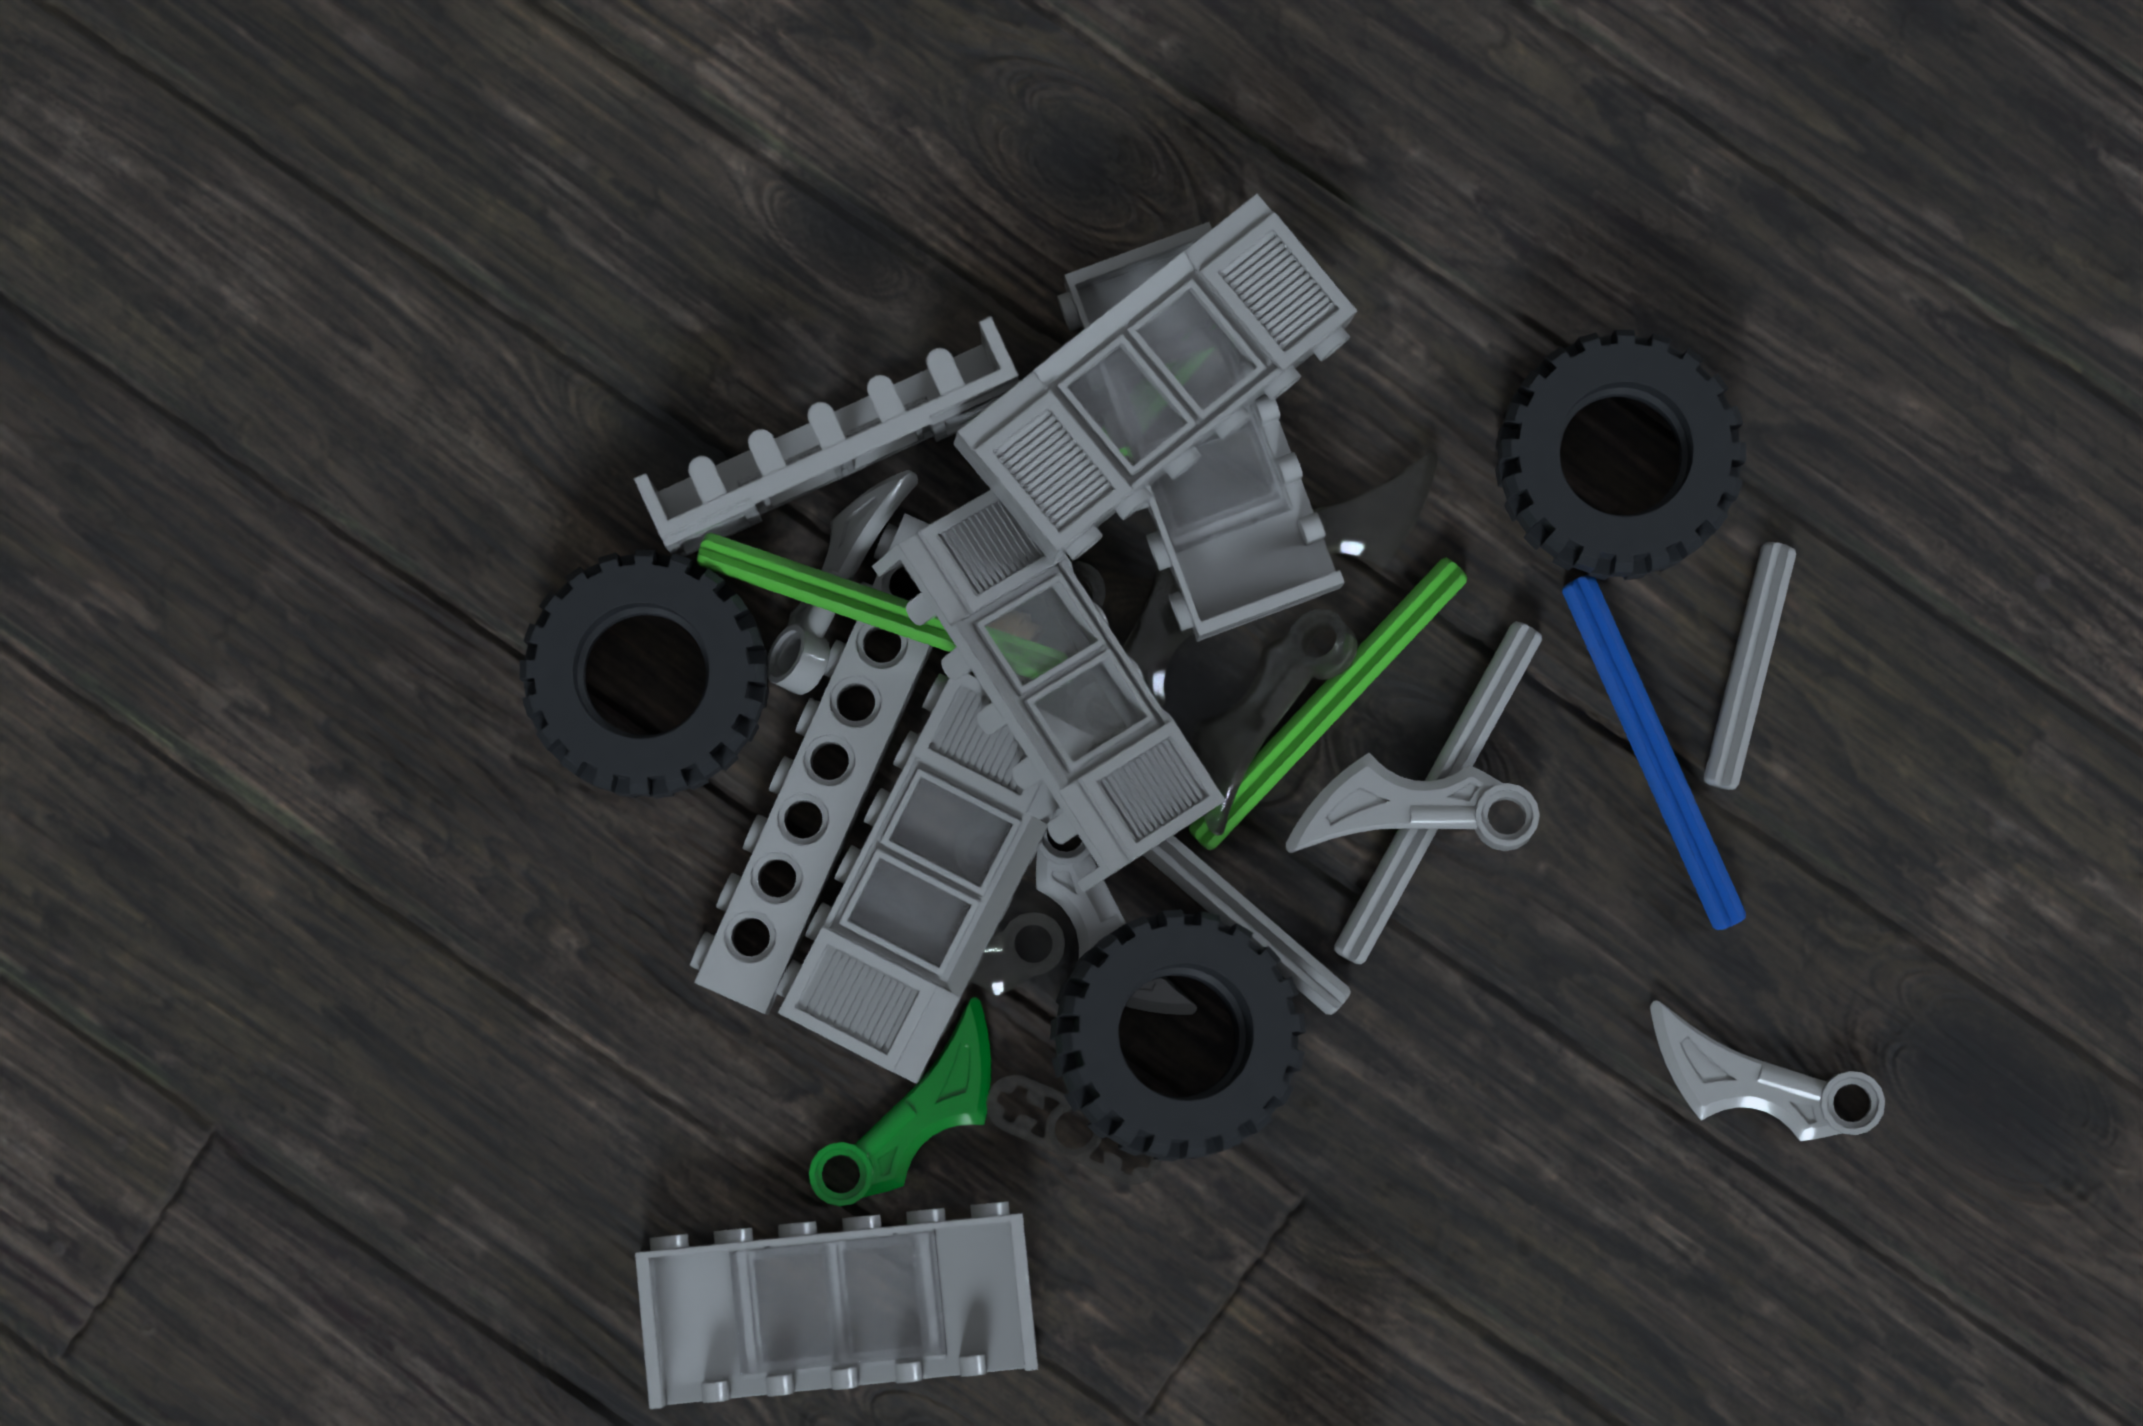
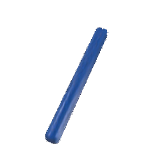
M1588 575L1579 577L1563 587V596L1712 927L1716 930H1724L1736 925L1746 918L1745 909L1596 578Z

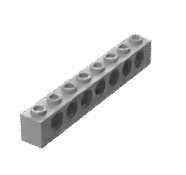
M904 514L899 527L889 523L878 543L874 558L880 560L897 544L930 524L908 514ZM901 564L880 577L877 575L873 585L864 581L861 584L891 594L893 580L899 574L907 572V570ZM856 621L847 643L836 639L830 650L829 662L824 672V676L831 678L821 701L810 698L802 712L795 733L804 736L794 760L786 756L782 758L769 788V791L778 795L768 818L759 814L756 816L743 845V850L752 853L742 877L734 873L730 874L716 908L726 912L716 935L705 931L690 963V967L699 970L694 983L766 1015H769L778 995L776 994L777 988L797 953L933 649V646L898 635L901 639L899 654L889 662H875L866 655L865 643L870 634L880 628L860 621ZM853 687L866 688L875 697L873 712L861 721H850L844 718L839 711L841 696L845 691ZM827 745L842 747L846 750L849 757V764L845 773L833 780L820 778L813 769L815 754L819 749ZM811 803L816 805L822 813L821 828L812 837L805 839L797 838L788 830V814L798 804ZM775 861H784L791 864L796 873L794 888L790 893L782 897L767 895L761 886L763 870L767 865ZM747 920H760L769 930V944L762 953L756 956H745L735 945V932L740 924Z

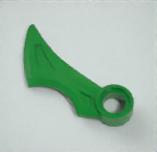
M973 997L969 1000L949 1040L935 1062L919 1082L854 1145L839 1142L829 1144L818 1151L811 1161L809 1178L811 1187L820 1199L827 1204L846 1206L854 1204L863 1197L903 1187L913 1157L920 1147L933 1135L959 1125H984L990 1097L991 1054L986 1020L981 1001L978 998ZM834 1156H849L859 1166V1182L849 1192H833L823 1182V1166Z

